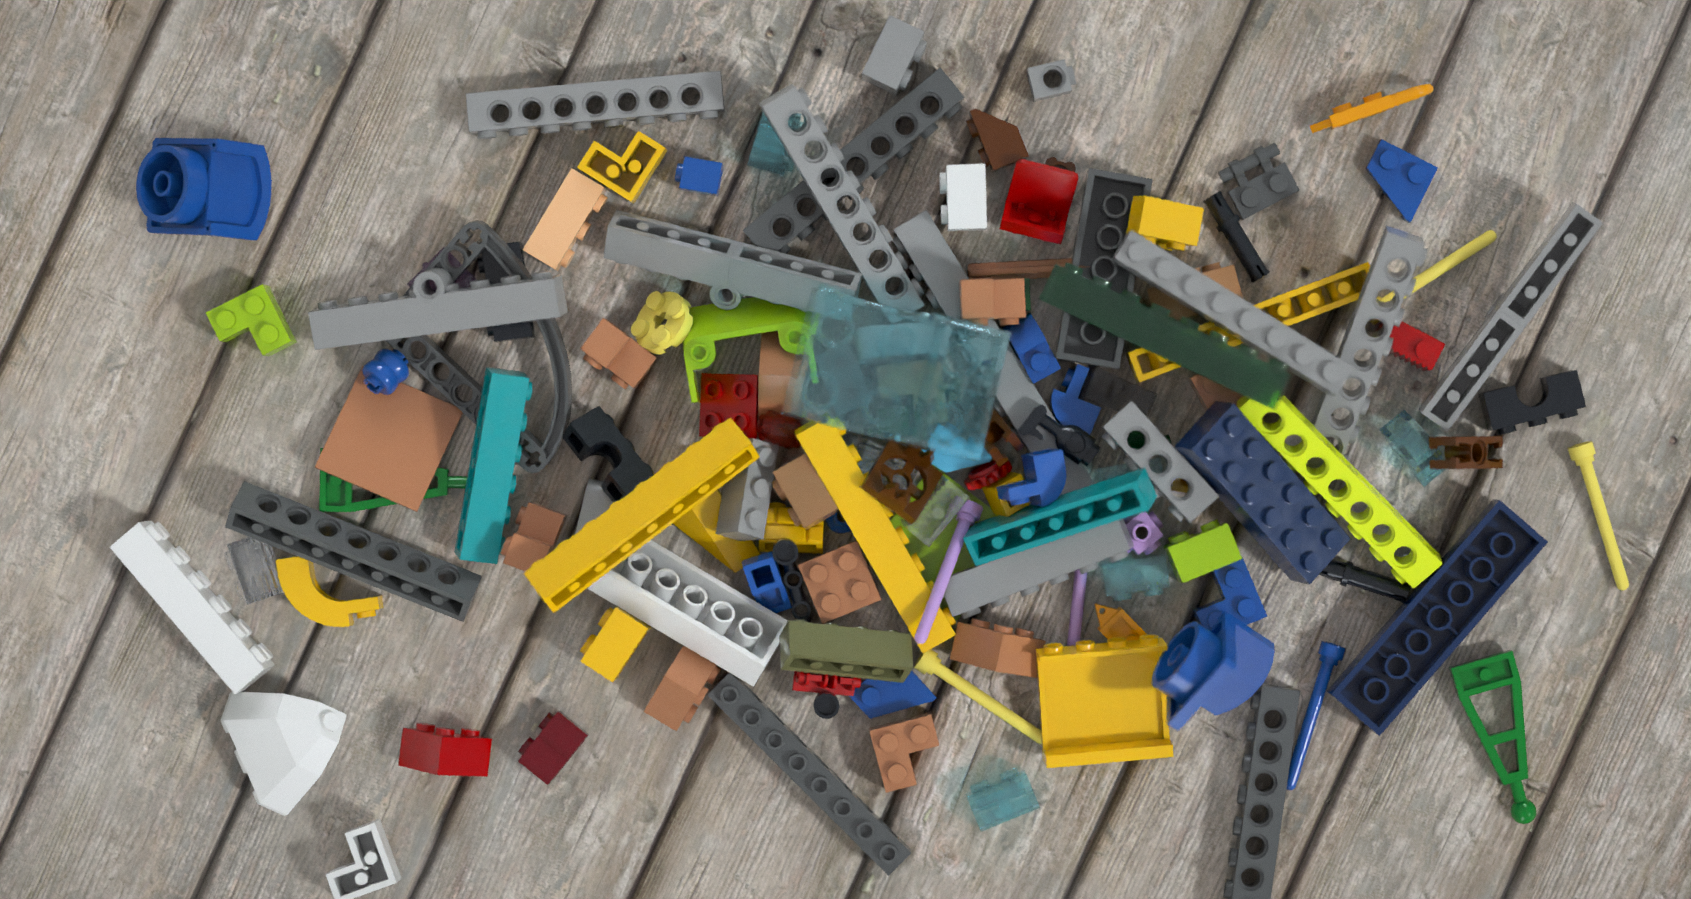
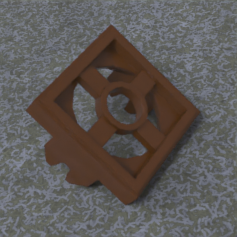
M891 437L884 445L860 488L912 525L918 519L943 473L931 465L934 460V451L928 450L923 452L921 450L922 442H911L905 447ZM894 458L905 461L902 469L896 470L891 469L885 463ZM913 469L919 471L922 477L923 490L913 485V480L910 476ZM881 475L887 478L886 485L883 484ZM894 475H901L906 479L907 488L905 490L898 488L900 484L893 483ZM911 497L916 499L915 501L910 502Z

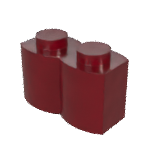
M558 711L555 715L549 712L538 726L542 730L535 740L529 737L518 750L522 755L518 762L547 785L552 782L589 736L585 730L561 711Z

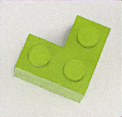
M262 284L206 312L219 341L228 342L250 331L262 356H271L297 343L268 285Z
M1218 519L1201 525L1202 532L1189 535L1188 531H1182L1168 537L1169 543L1163 545V548L1177 581L1185 583L1242 559L1228 523L1220 524Z

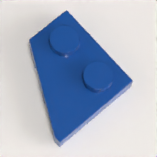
M1381 139L1365 169L1374 181H1377L1388 200H1391L1401 213L1403 220L1411 223L1438 167Z
M912 670L904 683L865 679L859 688H855L854 696H849L869 719L932 702L937 698Z

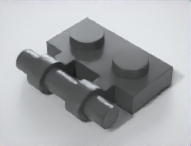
M1276 143L1265 148L1260 146L1254 149V153L1240 161L1235 159L1228 163L1227 168L1218 172L1223 183L1234 178L1238 184V187L1227 193L1241 220L1299 191L1286 163L1284 162L1274 168L1270 161L1271 158L1280 154ZM1260 165L1264 173L1248 181L1244 172Z

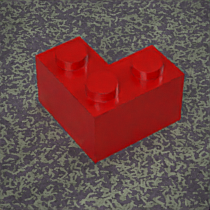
M416 723V728H403L398 766L434 775L488 777L492 738L480 736V730L461 728V733L457 734L455 729L436 727L435 730L434 724Z

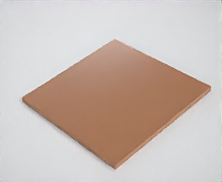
M362 366L315 468L418 512L463 412L450 403L404 383H400L390 395L375 394L363 382L365 377L362 372L364 366Z

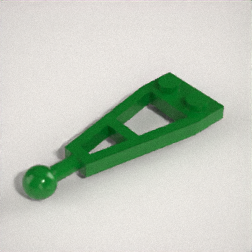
M438 467L434 475L438 476V488L428 489L424 499L448 495V488L465 489L467 476H449V469ZM320 470L319 511L355 512L397 504L383 497L353 502V484Z
M1507 650L1449 667L1457 698L1501 784L1510 785L1514 799L1511 807L1512 818L1520 824L1532 822L1537 811L1534 803L1526 798L1522 780L1528 779L1522 686L1513 651ZM1510 685L1513 728L1488 735L1469 696ZM1514 740L1517 770L1507 772L1494 745Z

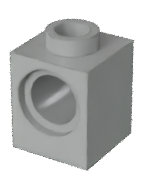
M1065 59L1030 67L1026 70L1033 102L1070 94L1072 91L1071 85L1076 84L1073 67L1066 66ZM1048 72L1057 73L1061 78L1060 86L1057 88L1047 87L1044 84L1043 76Z

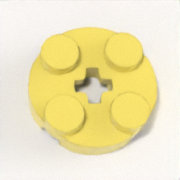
M652 292L647 297L646 304L640 310L636 321L632 324L631 333L636 337L639 345L650 353H667L664 349L669 348L671 345L676 348L687 337L693 323V316L689 314V307L691 308V305L686 299L675 292ZM666 319V320H667L666 324H665V325H661V323L663 322V320Z

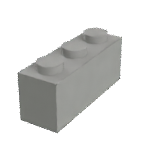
M754 438L749 440L760 458L724 484L716 534L738 541L764 539L772 490L771 482H773L774 478L773 471H775L779 447Z

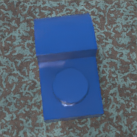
M1031 313L1026 314L1025 318H1019L1018 325H1006L1001 328L1033 384L1061 369L1043 332Z
M1076 364L1074 370L1068 368L1063 379L1062 386L1067 387L1065 393L1052 389L1050 407L1053 416L1060 425H1075L1090 435L1101 408L1078 399L1090 368Z
M1047 448L1022 454L1026 480L996 486L998 499L1010 501L1011 505H1020L1030 502V505L1040 507L1049 505L1059 497L1066 483V466L1063 450Z
M772 551L742 560V566L750 590L757 603L774 613L792 608L778 563L773 558Z

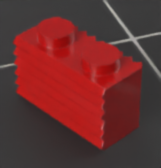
M1380 321V323H1379V325H1378L1376 331H1378V330H1380V329L1382 328L1383 323H1382L1381 321ZM1401 321L1399 327L1393 326L1389 336L1393 338L1389 354L1393 353L1394 357L1399 356L1400 360L1404 359L1405 363L1410 362L1411 366L1416 365V369L1421 368L1422 372L1434 368L1445 347V343Z

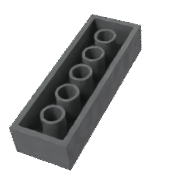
M1092 168L1088 169L1056 345V359L1115 370L1120 368L1136 276L1111 261L1127 235L1133 196L1150 197L1153 179ZM1079 265H1081V266H1088V267H1086V268H1079Z

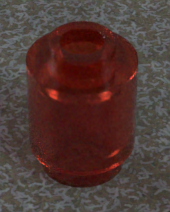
M768 410L766 414H762L756 424V432L759 433V439L786 449H791L792 447L799 448L801 444L794 430L805 424L800 423V420Z

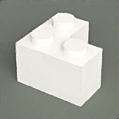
M985 164L946 165L945 173H940L939 175L940 194H946L947 205H941V224H947L948 231L986 230Z
M378 819L347 831L345 836L355 862L333 869L326 874L334 899H354L397 883L401 879V875L381 820Z

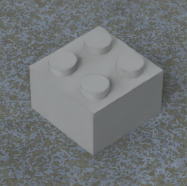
M889 15L862 71V80L895 96L899 89L905 92L913 76V71L909 68L913 61L919 63L927 47V42L923 40L924 31Z

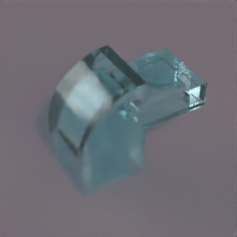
M1405 410L1379 429L1390 447L1406 462L1417 481L1423 487L1446 470L1429 469V460H1444L1441 456L1443 453L1439 448H1429L1430 436Z

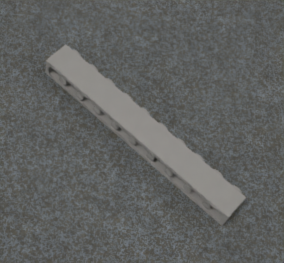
M928 211L921 212L895 228L893 232L896 237L893 238L892 242L902 255L907 253L913 264L909 265V269L917 282L923 280L930 290L925 293L934 310L940 307L946 316L942 323L952 337L957 334L963 345L958 349L967 364L973 361L979 373L975 374V377L983 390L986 391L990 388L996 400L991 403L1001 418L1004 416L1008 417L1013 426L1011 427L1012 431L1021 443H1024L1029 453L1047 448L1058 449L1054 435L1039 424L1035 428L1043 435L1042 440H1039L1034 435L1026 434L1024 436L1018 432V429L1032 410L1041 404L1046 407V414L1053 420L1055 418L996 322L988 320L987 326L968 327V321H961L960 280H969ZM1064 455L1066 483L1060 495L1093 483L1081 462L1077 465Z

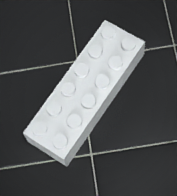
M152 521L138 522L110 546L111 550L233 693L237 694L248 689L275 666L270 660L273 658L272 653L263 643L257 645L250 636L253 633L252 630L241 618L238 621L229 612L232 607L228 601L220 594L216 597L209 588L211 585L210 580L200 570L197 572L193 570L188 564L191 560L188 554L180 546L175 548L167 539L170 537V534L159 522L154 524Z
M652 540L588 588L753 687L779 645V636L788 620Z

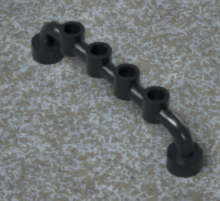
M782 538L774 544L772 553L775 561L783 565L785 571L783 578L784 584L789 588L792 597V614L797 620H806L808 623H811V606L804 597L802 589L803 576L795 563L798 557V547L793 540ZM790 574H797L799 580L796 583H790L787 577ZM804 604L807 606V611L799 614L795 610L796 606ZM828 691L817 693L818 695L814 699L815 713L824 719L834 717L839 711L837 696Z

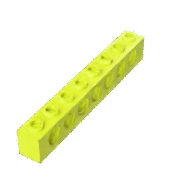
M1266 376L1237 401L1239 410L1261 433L1271 447L1283 456L1282 459L1294 473L1298 471L1305 478L1303 483L1315 496L1320 493L1327 500L1325 506L1336 518L1342 516L1349 523L1347 528L1358 540L1364 538L1371 545L1369 550L1378 561L1383 562L1386 560L1391 565V573L1401 584L1407 582L1414 589L1442 565L1440 554ZM1268 412H1276L1280 416L1275 423H1266L1262 418ZM1289 435H1299L1302 440L1299 444L1290 446L1284 442ZM1312 457H1320L1324 460L1323 464L1318 468L1309 467L1307 461ZM1336 479L1343 480L1346 483L1340 490H1332L1328 486ZM1356 502H1364L1368 505L1363 512L1357 513L1351 510V506ZM1379 524L1389 526V530L1385 534L1378 535L1373 532L1374 527ZM1402 546L1411 549L1410 553L1404 557L1394 554L1396 549Z

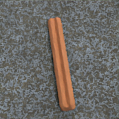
M1072 258L970 263L967 266V277L969 280L1069 277ZM1079 265V268L1089 267V266Z

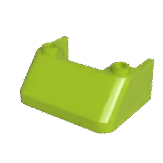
M756 297L741 299L739 305L731 310L721 309L714 304L689 308V314L693 316V323L687 337L683 341V351L691 403H700L695 370L707 368L714 362L716 357L715 340L778 331L779 342L782 348L789 353L807 352L812 384H819L808 312L783 304H773Z

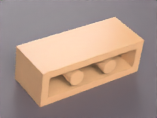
M571 168L524 246L523 251L559 271L561 266L566 268L575 254L571 249L576 240L582 241L591 228V224L588 223L593 212L599 213L605 205L608 197L604 194L607 189Z

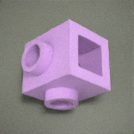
M1153 511L1149 514L1142 512L1123 518L1134 544V547L1127 550V553L1133 550L1137 555L1144 552L1147 556L1161 545L1159 539L1164 535L1159 529L1164 525ZM1141 526L1147 529V536L1143 539H1139L1135 533L1136 529Z

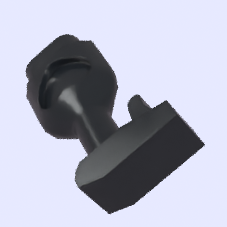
M1043 404L1034 408L1018 429V432L1024 436L1026 434L1034 435L1039 440H1042L1043 435L1035 428L1039 424L1054 435L1057 448L1062 449L1066 457L1077 465L1081 462L1087 467L1101 449L1095 443L1096 439L1078 426L1060 425L1046 414L1047 409Z

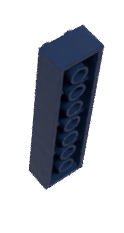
M1493 499L1442 557V565L1416 587L1406 599V602L1396 610L1326 692L1371 731L1380 736L1544 548L1548 541L1502 501Z

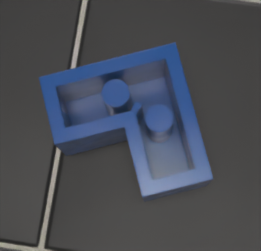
M1243 557L1236 562L1211 571L1222 598L1193 610L1197 622L1209 631L1217 624V619L1224 611L1246 625L1267 617Z

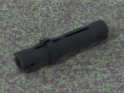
M1219 191L1203 201L1204 204H1206L1218 224L1216 229L1218 232H1223L1249 275L1251 282L1253 283L1270 273L1238 222L1241 220L1238 214L1234 215L1222 192Z
M1332 559L1319 574L1320 576L1339 581L1342 586L1346 587L1348 584L1402 603L1406 602L1411 587L1408 583L1401 584L1398 580L1353 566L1354 563L1350 561L1344 563Z

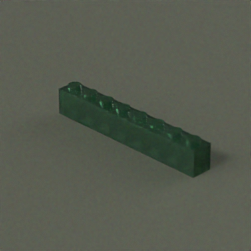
M1066 262L1064 268L1055 264L1041 293L1040 300L1277 410L1293 376L1286 372L1288 365L1274 358H1270L1268 363L1256 358L1259 352L1244 344H1241L1239 349L1227 344L1229 338L1214 330H1211L1210 335L1198 331L1200 324L1182 316L1180 322L1168 316L1171 311L1156 303H1153L1151 308L1140 304L1141 296L1126 289L1123 290L1121 295L1110 289L1113 283L1096 275L1093 281L1081 276L1084 271L1083 269Z

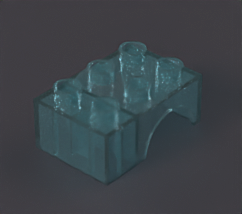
M818 285L811 289L781 415L966 461H980L1011 333L939 314H928L890 307L838 292L832 287Z

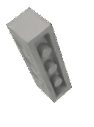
M1132 401L1102 427L1106 432L1102 438L1114 451L1119 447L1128 456L1124 459V462L1132 471L1145 467L1157 498L1163 495L1171 503L1167 509L1179 522L1185 519L1188 523H1191L1219 497ZM1138 431L1144 436L1145 442L1141 449L1135 450L1129 447L1127 437L1130 432ZM1154 455H1161L1166 460V468L1160 474L1152 472L1149 468V460ZM1178 478L1183 479L1188 485V492L1181 498L1174 496L1171 492V484Z

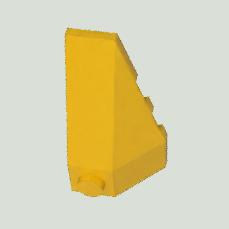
M717 489L673 524L736 573L743 568L742 560L760 555L761 553L752 540L738 541L716 534L722 498L721 492Z

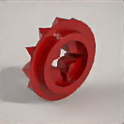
M1008 459L1000 467L994 460H991L974 468L967 474L968 477L964 480V484L968 490L989 486L1010 473L1013 468L1010 460Z

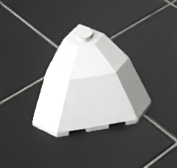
M233 691L230 692L221 723L225 732H229L237 749L234 753L243 773L248 774L255 790L252 793L257 804L283 816L288 815L321 776L338 745L347 714L321 702L284 693L239 692L234 694Z

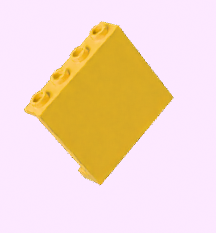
M1147 634L1140 636L1139 640L1127 641L1123 637L1109 638L1107 643L1095 644L1092 640L1077 641L1074 646L1048 643L1044 645V648L1036 649L1042 757L1046 768L1174 757L1173 744L1169 735V725L1166 724L1167 695L1152 685V675L1163 651L1168 650L1163 638H1158V635Z

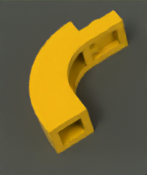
M298 556L276 560L278 578L285 596L302 615L312 621L332 627H350L354 625L353 613H357V619L376 616V610L384 608L382 595L353 600H340L331 597L318 584L314 564L309 560Z

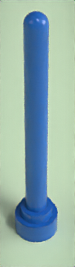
M1321 641L1318 653L1321 654L1319 660L1322 662L1290 761L1287 790H1293L1297 785L1333 667L1338 665L1339 660H1343L1346 648Z

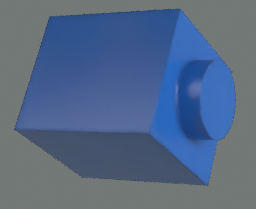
M684 156L683 164H677L675 182H680L679 188L683 191L718 196L724 165L720 162Z

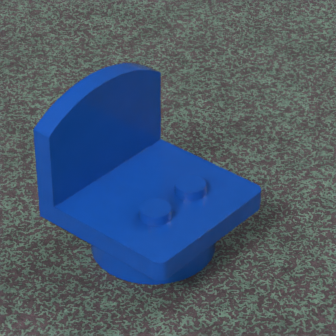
M155 138L152 150L145 156L138 171L136 181L137 199L141 210L147 216L146 228L149 233L257 240L264 228L270 208L272 181L270 164L264 145L215 138Z
M1226 611L1217 619V624L1211 631L1197 622H1191L1184 626L1167 645L1168 650L1163 651L1152 675L1153 687L1167 695L1166 724L1179 731L1201 706L1214 715H1220L1247 701L1261 687L1271 670L1275 653L1274 643Z

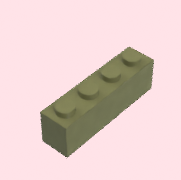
M798 619L794 621L788 620L779 636L781 670L904 683L913 669L911 634L900 633L897 630L880 631L871 630L864 626L853 628L839 626L835 623H808L806 620Z

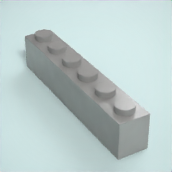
M1120 519L955 573L950 577L944 597L952 617L962 614L963 619L980 613L979 607L991 603L992 608L1009 602V595L1020 592L1022 597L1040 590L1038 584L1050 581L1051 585H1055L1068 580L1069 576L1067 573L1079 569L1081 574L1099 568L1097 562L1109 558L1110 563L1128 557L1127 550L1134 547L1124 519Z

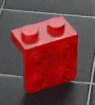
M1025 159L1017 160L999 229L1061 245L1069 210L1078 183V174L1073 171Z

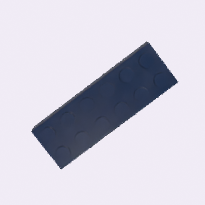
M1215 401L1174 446L1217 493L1218 498L1291 581L1310 585L1351 539L1234 403Z

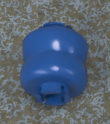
M380 349L374 359L366 363L362 369L365 377L363 382L367 385L366 387L375 394H392L398 385L409 376L408 360L404 359L406 357L395 349L392 351Z

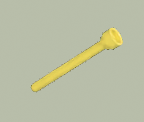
M1493 230L1486 231L1415 276L1416 283L1412 293L1493 243L1497 238L1496 233ZM1392 291L1382 298L1379 296L1376 298L1381 302H1388L1394 297V292ZM1378 319L1369 320L1373 325L1380 322Z
M1587 441L1573 445L1567 449L1571 461L1575 460L1576 466H1580L1616 586L1619 590H1626L1629 587V581L1592 464L1595 461L1593 455L1596 454L1593 442Z
M930 649L919 656L913 668L922 674L928 673L932 675L934 673L1042 745L1041 730L940 663L941 659L937 657V652Z

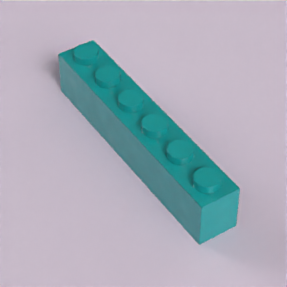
M486 367L454 551L460 560L497 564L498 557L501 555V550L506 540L502 534L504 524H509L511 507L508 506L509 494H513L516 488V475H513L514 465L519 463L522 453V446L518 442L520 432H524L527 425V413H524L525 402L530 401L533 389L532 382H529L530 378L521 371Z
M1144 467L1059 495L1055 501L1044 507L1029 505L1009 517L998 515L974 523L963 539L975 566L1148 511L1157 498V494Z

